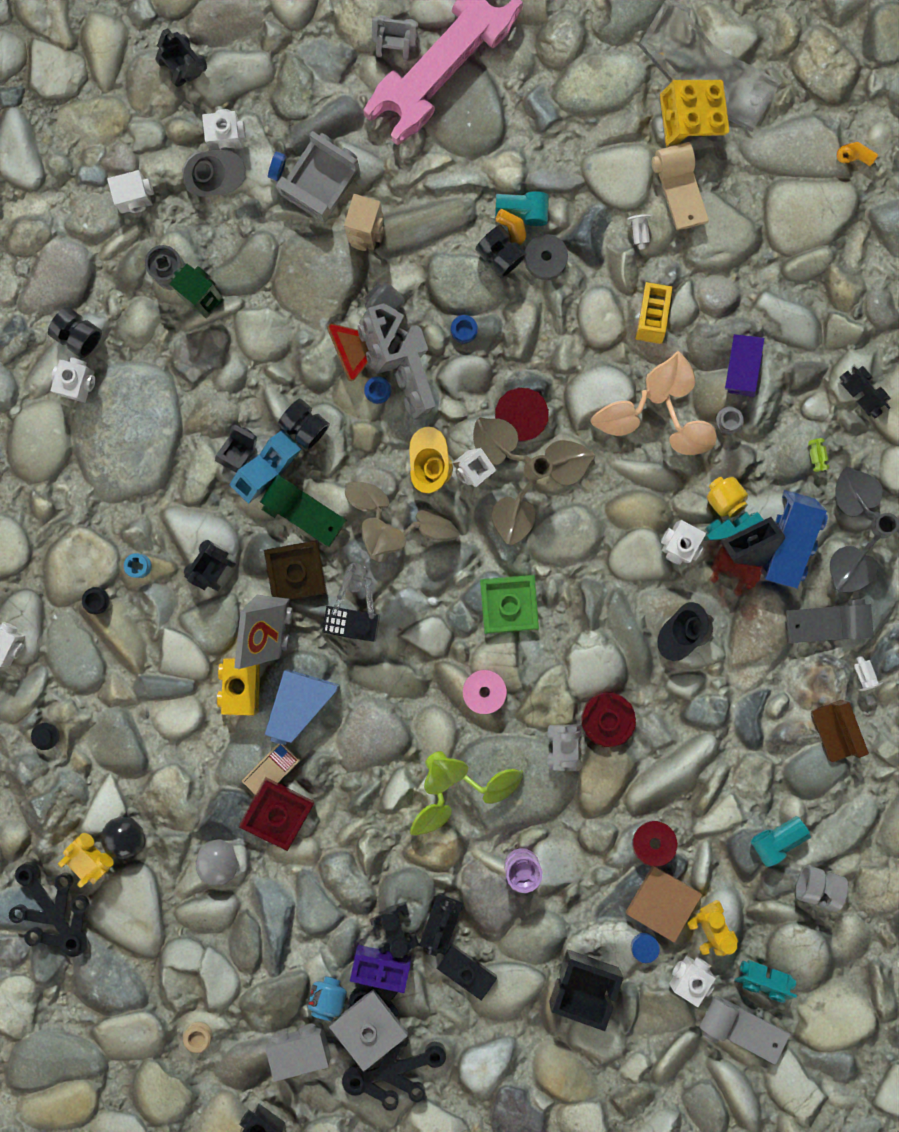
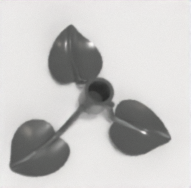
M845 467L837 480L835 487L837 506L849 517H856L864 511L866 515L873 517L875 520L871 524L874 537L861 552L854 546H845L839 548L830 559V573L835 589L843 593L857 591L871 583L877 574L878 563L873 557L866 555L867 552L880 538H888L895 532L899 533V520L894 514L883 513L880 515L879 512L869 510L876 507L882 499L883 491L880 483L871 475L850 467Z

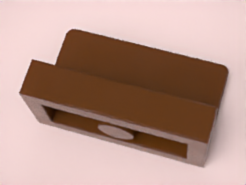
M838 700L811 711L813 721L830 762H835L851 755L857 758L869 755L850 702Z

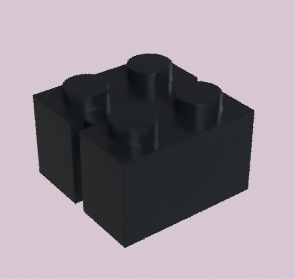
M567 949L559 971L561 979H556L549 1000L551 1012L606 1031L614 1008L611 1001L616 1002L624 978L620 968Z

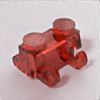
M721 546L713 560L714 564L711 568L714 571L709 581L715 584L719 579L718 575L720 572L739 581L733 592L734 595L739 597L743 592L742 588L744 585L746 588L752 589L759 582L762 567L734 563L724 547Z

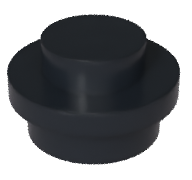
M92 587L86 590L82 596V606L90 614H101L110 605L109 594L99 587Z
M48 722L36 725L31 732L32 744L40 750H49L55 747L59 741L58 729L55 725Z

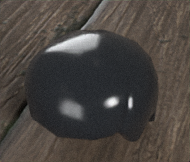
M120 816L111 819L105 825L101 834V844L104 851L114 859L128 860L136 857L145 845L143 828L133 818Z

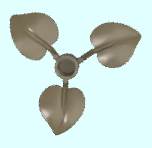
M480 417L474 425L473 441L475 449L481 448L493 465L501 464L506 456L509 459L525 463L524 472L530 479L528 484L518 494L516 500L512 497L501 498L495 503L491 512L494 528L507 545H512L521 541L530 532L535 523L536 512L534 506L529 502H521L529 489L536 484L537 480L551 475V478L561 485H572L583 477L595 454L581 444L559 440L546 448L545 455H538L534 458L514 455L510 452L517 447L518 435L515 428L509 422L501 419Z
M349 482L345 484V496L352 506L361 511H375L376 518H368L363 521L361 533L369 557L377 562H386L391 553L403 550L406 545L405 537L415 528H419L423 536L433 540H452L460 535L448 518L433 510L417 512L415 516L417 522H413L402 533L397 528L381 521V509L388 508L390 504L387 495L381 489L365 482Z

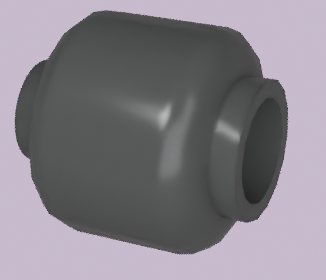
M385 282L382 285L377 283L364 298L367 301L365 304L366 310L369 307L386 304L401 314L405 312L402 308L405 301L403 295L389 283Z

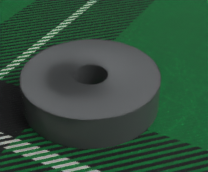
M543 234L533 238L525 250L527 253L524 258L526 269L535 278L541 280L554 279L566 267L568 250L564 242L554 235ZM545 253L549 254L551 259L549 261H544L541 258V255Z

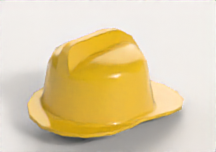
M434 427L419 429L413 435L409 447L411 482L420 492L432 493L439 490L449 481L453 472V464L448 456V446L443 434Z

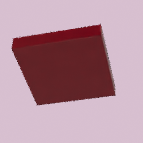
M265 777L241 819L239 828L288 851L310 813L314 801Z

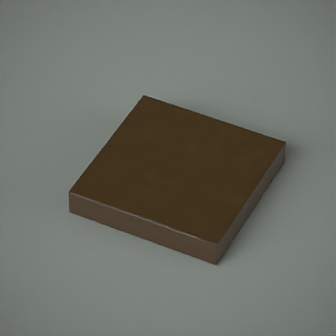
M318 540L264 550L272 597L290 599L289 601L328 594Z

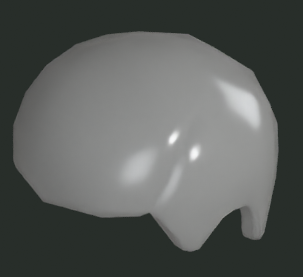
M220 839L212 840L200 848L196 859V871L202 881L215 886L225 885L234 878L238 869V859L230 843Z

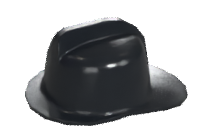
M685 603L663 625L659 632L657 645L660 654L670 661L684 659L696 647L702 646L710 640L713 634L714 618L708 615L699 603Z

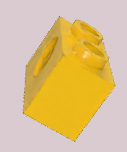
M224 658L223 663H220L218 667V679L222 680V691H218L217 707L221 708V714L253 716L258 714L260 664L238 669L234 668L235 658ZM236 678L242 680L245 685L242 693H236L232 688V683Z

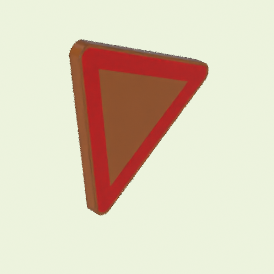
M329 324L327 330L349 381H354L368 363L366 352L369 350L366 341H361L357 329Z

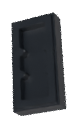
M453 943L436 966L437 970L481 1001L497 980L495 973Z

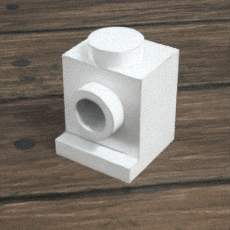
M481 448L466 451L452 463L456 468L457 477L463 483L473 485L474 487H477L496 471Z

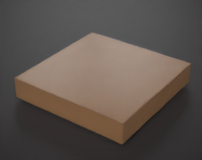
M651 867L627 908L626 914L675 943L702 894L660 868Z

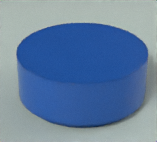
M275 152L269 167L268 178L275 181L280 180L287 159L285 154Z
M460 315L453 320L451 335L456 342L468 344L476 338L478 326L472 317Z
M640 933L631 942L632 954L639 962L651 963L658 957L660 947L655 937L651 934Z

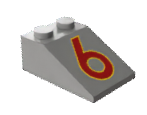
M257 594L240 612L234 668L241 669L279 659L283 650H288L290 635L285 633L286 625L291 624L293 608L289 607L290 599Z

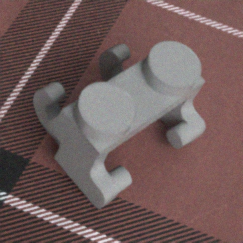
M384 15L373 17L372 41L377 43L376 56L382 57L384 48L403 50V60L409 61V48H416L418 23L413 19L405 21L393 20Z
M581 724L549 725L548 740L553 742V753L550 752L548 755L549 769L555 771H578L582 769L581 759H579Z

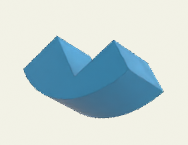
M281 430L268 440L260 455L237 471L229 485L248 504L251 503L272 484L277 475L280 476L287 469L302 448L284 430Z

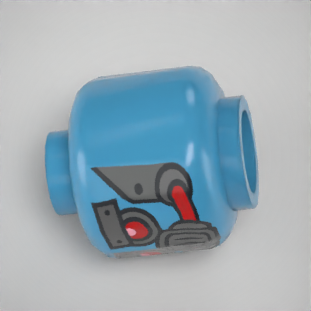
M325 976L324 982L316 981L313 983L307 1002V1007L312 1011L311 1016L333 1021L334 1017H339L342 1014L347 991L340 986V980Z

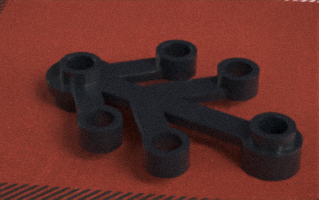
M34 862L23 863L16 869L15 879L20 885L28 887L44 911L29 909L25 905L19 904L9 911L10 921L16 924L26 920L54 925L60 934L43 932L41 928L33 927L24 936L26 944L29 946H36L39 943L60 946L61 951L69 957L81 955L88 945V938L82 931L85 910L89 907L88 898L84 895H78L70 902V909L73 912L70 926L64 917L69 889L74 882L73 876L70 873L64 872L55 878L54 886L57 889L54 904L38 881L41 874L39 866ZM22 871L29 873L28 880L22 877ZM61 877H64V878L67 879V881H68V885H67V886L61 885V883H60ZM76 900L83 902V909H79L76 906ZM15 910L22 912V918L16 917ZM31 932L38 935L37 941L31 939ZM69 939L75 940L77 946L71 947L69 945Z
M408 1034L405 1041L400 1042L385 1054L379 1067L371 1070L367 1068L365 1071L359 1065L348 1068L343 1074L342 1086L350 1095L358 1096L366 1093L382 1102L383 1108L388 1111H393L397 1108L399 1103L398 1094L393 1090L386 1091L372 1082L382 1079L408 1093L411 1101L421 1102L425 1097L424 1085L420 1082H413L399 1074L426 1065L432 1068L442 1066L446 1061V1049L442 1043L434 1041L425 1047L424 1053L395 1062L400 1050L408 1044ZM433 1053H437L440 1055V1059L434 1061L430 1056ZM357 1078L361 1083L355 1086L351 1083V1080ZM418 1088L422 1093L416 1096L412 1093L413 1089ZM387 1097H393L395 1099V1102L393 1104H389L386 1102L385 1099Z

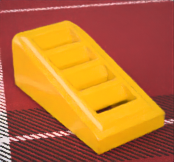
M645 283L636 340L657 344L663 342L667 327L672 286ZM649 295L661 296L665 298L664 300L649 298ZM648 306H654V307H659V308H663V309H662V310H658V309H652V308H647V307H648ZM646 317L658 318V319H661V320H660V321L650 320V319H646Z

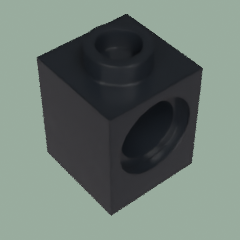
M258 1103L253 1112L249 1109L247 1110L239 1125L242 1127L240 1132H258L254 1128L255 1125L263 1126L266 1130L264 1132H283L285 1122Z

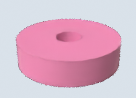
M478 670L472 673L463 685L464 701L476 713H493L505 702L507 694L506 685L503 679L493 671ZM482 687H487L490 693L488 696L482 697L479 694V690Z

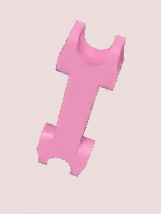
M456 0L452 13L458 19L403 78L395 71H391L377 85L374 94L364 108V116L369 121H372L384 111L390 110L398 113L401 119L391 133V140L396 145L401 144L411 135L417 133L428 122L435 111V107L429 102L432 96L483 41L491 48H495L508 35L513 23L522 11L523 2L521 0H511L504 7L498 8L493 7L486 0Z

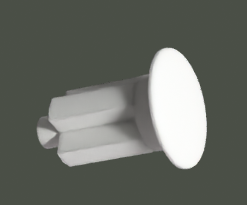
M649 214L635 215L627 219L632 220L634 245L639 244V250L646 249L645 243L650 242L648 218L652 217V215Z
M858 656L856 658L858 664H855L854 667L863 687L859 691L871 690L882 685L883 682L878 683L871 661H865L863 656Z

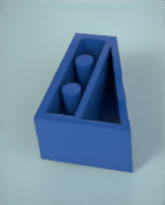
M784 490L782 498L787 499L783 514H777L775 522L779 524V528L785 535V540L766 565L762 567L761 573L765 580L798 589L800 581L803 582L806 579L808 573V566L806 565L809 557L814 556L817 550L818 541L816 539L819 531L825 528L828 515L824 507L815 498Z

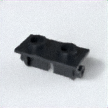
M854 364L852 368L855 371L852 374L847 370L839 377L842 381L840 384L843 385L852 397H855L861 391L865 394L857 403L868 416L872 415L875 419L883 413L881 407L885 405L888 410L891 408L888 403L891 397L881 386L876 389L870 383L873 377L864 366L858 369Z
M439 893L437 894L419 946L427 949L429 955L437 956L438 953L445 955L464 902Z

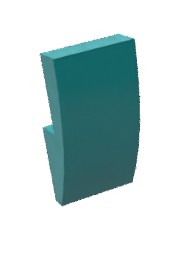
M747 511L733 521L736 524L735 526L729 519L722 522L717 519L705 528L707 533L703 540L714 541L728 538L764 519L758 512L749 515Z

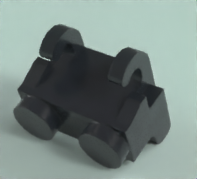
M169 29L162 31L157 44L159 49L155 60L159 66L167 65L174 74L172 77L174 85L180 87L186 83L185 79L190 82L200 77L201 73L206 71L207 63L202 55H196L192 50L188 37L185 34L180 35L179 32L172 33Z
M205 540L200 544L199 554L194 562L185 567L184 577L189 583L198 588L206 590L207 587L219 591L221 586L216 583L227 566L234 568L236 563L227 558L229 553L210 540Z
M406 902L386 907V910L379 912L378 916L370 919L371 926H376L378 922L382 921L388 941L378 946L379 952H386V949L390 948L393 958L403 957L405 954L410 953L412 948L419 946L416 934L410 936L411 941H406L398 915L400 911L403 916L409 914Z

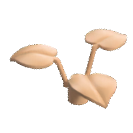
M679 351L647 374L646 390L642 391V398L636 409L630 401H618L602 408L591 418L592 425L610 435L623 436L632 433L639 427L640 418L637 415L642 412L647 398L653 403L665 401L675 429L678 431L669 438L670 445L675 451L685 455H697L709 451L716 445V430L708 422L692 421L683 428L678 422L670 395L675 397L685 396L695 386L694 371L688 360Z

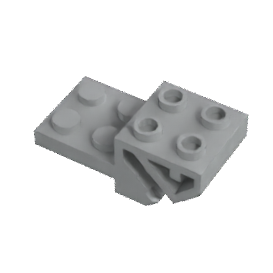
M386 304L369 307L361 318L360 325L357 326L359 337L362 342L366 341L369 350L366 352L369 366L371 368L374 367L376 374L397 368L395 376L399 387L404 389L406 395L404 403L409 414L412 413L414 420L424 417L436 405L420 360L428 351L422 329L416 325L411 326L407 332L399 328L404 315ZM394 335H397V336L400 337L401 341H400V343H399L397 349L394 351V349H395V347H396V345H397V343H398V341H399V338H398V337H396V338L394 339V337H395ZM394 339V341H393V343H392V345H391V347H390V349H389V351H388V347H389L391 341Z

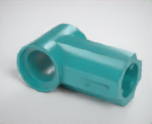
M528 192L525 195L496 194L495 219L499 210L503 209L521 218L526 225H547L549 195L544 192Z
M795 816L774 830L769 829L760 832L751 839V843L764 865L769 867L781 862L787 856V852L807 841L811 836L806 825L798 816Z

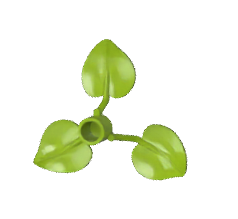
M442 751L431 754L425 761L429 772L425 779L424 789L428 794H437L438 803L437 805L430 804L426 806L416 816L410 829L411 836L433 832L449 820L452 809L449 805H444L442 792L453 786L454 783L464 779L477 791L484 794L482 799L485 803L493 804L506 799L517 789L524 772L517 769L501 771L489 780L486 787H481L466 775L468 766L465 762L447 758Z

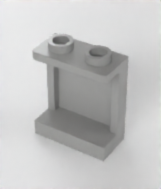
M312 131L309 135V145L286 179L281 177L276 187L281 196L325 223L360 168L357 156L347 148L341 150L334 145V141L327 135L321 133L319 136Z

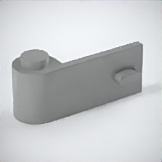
M715 995L700 1024V1028L703 1030L702 1035L708 1040L718 1043L719 1040L725 1041V1039H728L775 1065L790 1036V1033Z

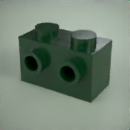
M186 263L183 268H178L171 277L172 281L169 285L205 319L223 300V297L215 288L216 283L199 266L194 269Z

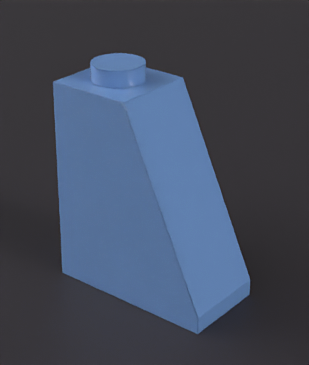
M284 670L265 735L271 736L270 741L277 744L286 745L287 742H293L338 691L340 685L293 670Z

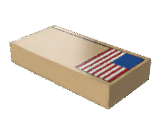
M277 744L242 782L256 794L265 777L278 783L300 759L286 745Z

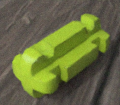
M823 438L813 439L808 442V445H811L812 448L809 451L812 464H815L814 472L826 471L830 467L826 464L828 455L826 446H823V442H825Z

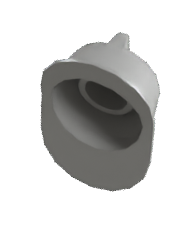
M229 150L193 153L187 159L184 167H182L185 187L196 196L220 195L233 192L242 184L246 171L244 162L239 155Z

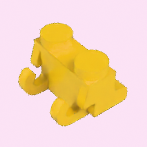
M82 833L64 850L63 854L65 857L58 865L60 868L67 865L81 879L77 885L82 888L89 881L94 885L109 871L114 861L107 853H101L94 846V839L91 835Z
M715 900L699 909L700 913L690 919L687 924L690 929L698 928L697 924L700 923L708 941L699 947L702 955L709 954L710 948H715V955H730L738 949V939L734 931H729L725 923V917L722 914L724 909L720 901Z

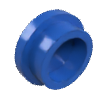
M379 376L372 377L366 382L364 393L370 402L382 404L391 396V385L385 378Z

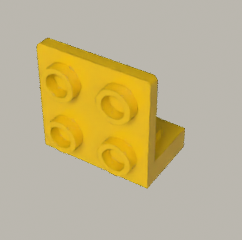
M673 80L659 94L666 147L680 144L687 136H717L729 133L724 83L722 80Z

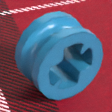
M133 553L124 561L125 573L133 578H144L152 569L150 559L143 554ZM137 558H139V563L143 564V569H138L139 573H136V569L132 568V563L137 562Z

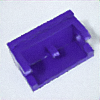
M734 334L725 390H728L727 393L755 397L765 338Z
M358 945L350 982L405 993L411 956L404 955L400 958H393L390 951L380 953L379 949Z

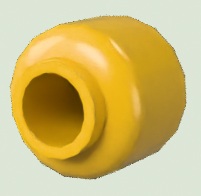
M721 476L709 485L711 490L707 495V500L721 517L729 516L733 518L747 507L748 493L736 478L728 477L723 479Z

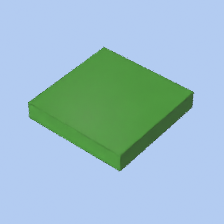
M535 575L480 579L484 634L539 629Z

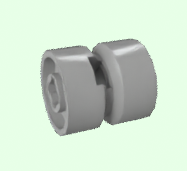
M805 865L802 868L796 884V898L812 905L818 903L821 908L839 912L847 897V878L831 872L825 875L822 869L810 865Z

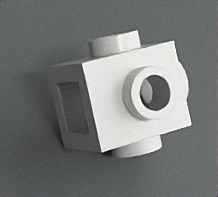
M220 109L215 113L202 114L205 142L210 151L229 150L234 152L236 149L243 148L242 138H246L244 121H239L235 111Z
M70 358L69 362L59 359L58 366L56 365L52 371L51 379L53 383L50 391L59 396L85 403L88 392L92 391L95 384L94 371L86 367L87 362L76 358Z
M683 520L677 521L673 529L668 528L661 540V543L664 544L661 551L667 553L666 559L675 564L681 565L682 562L691 563L692 559L696 561L701 554L703 546L700 544L706 533ZM681 541H682L683 544H684V547H683V548H682L681 545H680V542H681Z
M686 955L684 960L679 961L674 967L673 978L669 984L674 993L699 1007L704 997H708L712 993L716 978L710 971L711 966L699 957L693 960Z

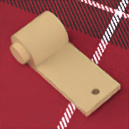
M690 142L656 150L655 156L652 157V167L654 173L659 174L676 230L679 231L708 223L709 219L693 172L695 168V155Z

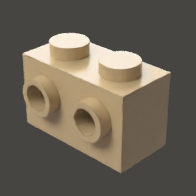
M353 194L344 223L347 239L352 247L362 251H366L367 248L374 250L376 243H381L385 227L382 226L384 219L380 201Z

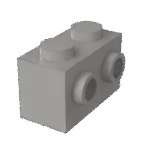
M307 1024L300 1027L299 1031L288 1033V1031H281L272 1035L265 1049L274 1082L329 1067L331 1053L323 1024L318 1026Z

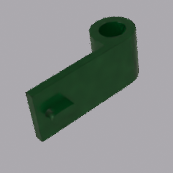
M279 475L276 476L260 500V503L264 505L261 509L273 518H276L279 514L329 548L348 521Z

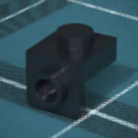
M233 424L230 428V436L215 456V462L237 473L241 467L246 465L255 452L257 436L249 429Z

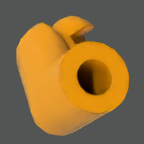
M853 142L841 146L837 151L836 157L841 163L860 160L871 166L878 157V154L860 142Z
M500 209L495 221L508 227L511 243L523 244L526 239L524 221Z

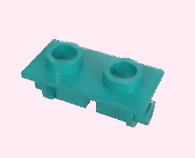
M751 960L741 962L740 972H743V976L735 978L734 981L743 984V989L754 993H759V991L769 994L770 999L783 1003L788 999L797 998L796 994L790 993V990L793 991L796 987V980L792 979V975L771 969L770 976L767 978V966Z

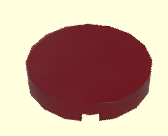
M517 387L507 391L499 399L495 408V419L509 422L517 432L518 442L536 439L544 431L548 422L549 409L545 399L538 392L530 388Z
M613 692L600 693L593 696L585 704L581 713V725L585 735L595 744L602 747H615L625 743L632 736L636 727L635 712L632 704L623 696Z

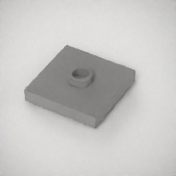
M374 989L329 1025V1028L363 1071L408 1036V1032Z

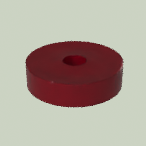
M659 821L646 822L633 835L632 848L634 854L645 865L652 867L665 865L673 859L677 852L678 843L676 835L665 823ZM651 839L659 841L660 846L658 849H653L650 846Z

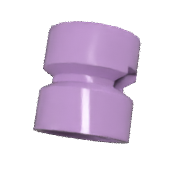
M524 848L513 850L508 854L504 866L508 884L512 889L521 893L535 890L540 885L543 874L538 857L534 852Z

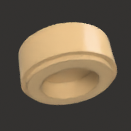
M203 1022L192 1023L183 1035L184 1046L192 1053L205 1051L212 1041V1031Z

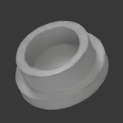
M725 407L716 416V426L722 433L734 434L743 426V415L735 407Z

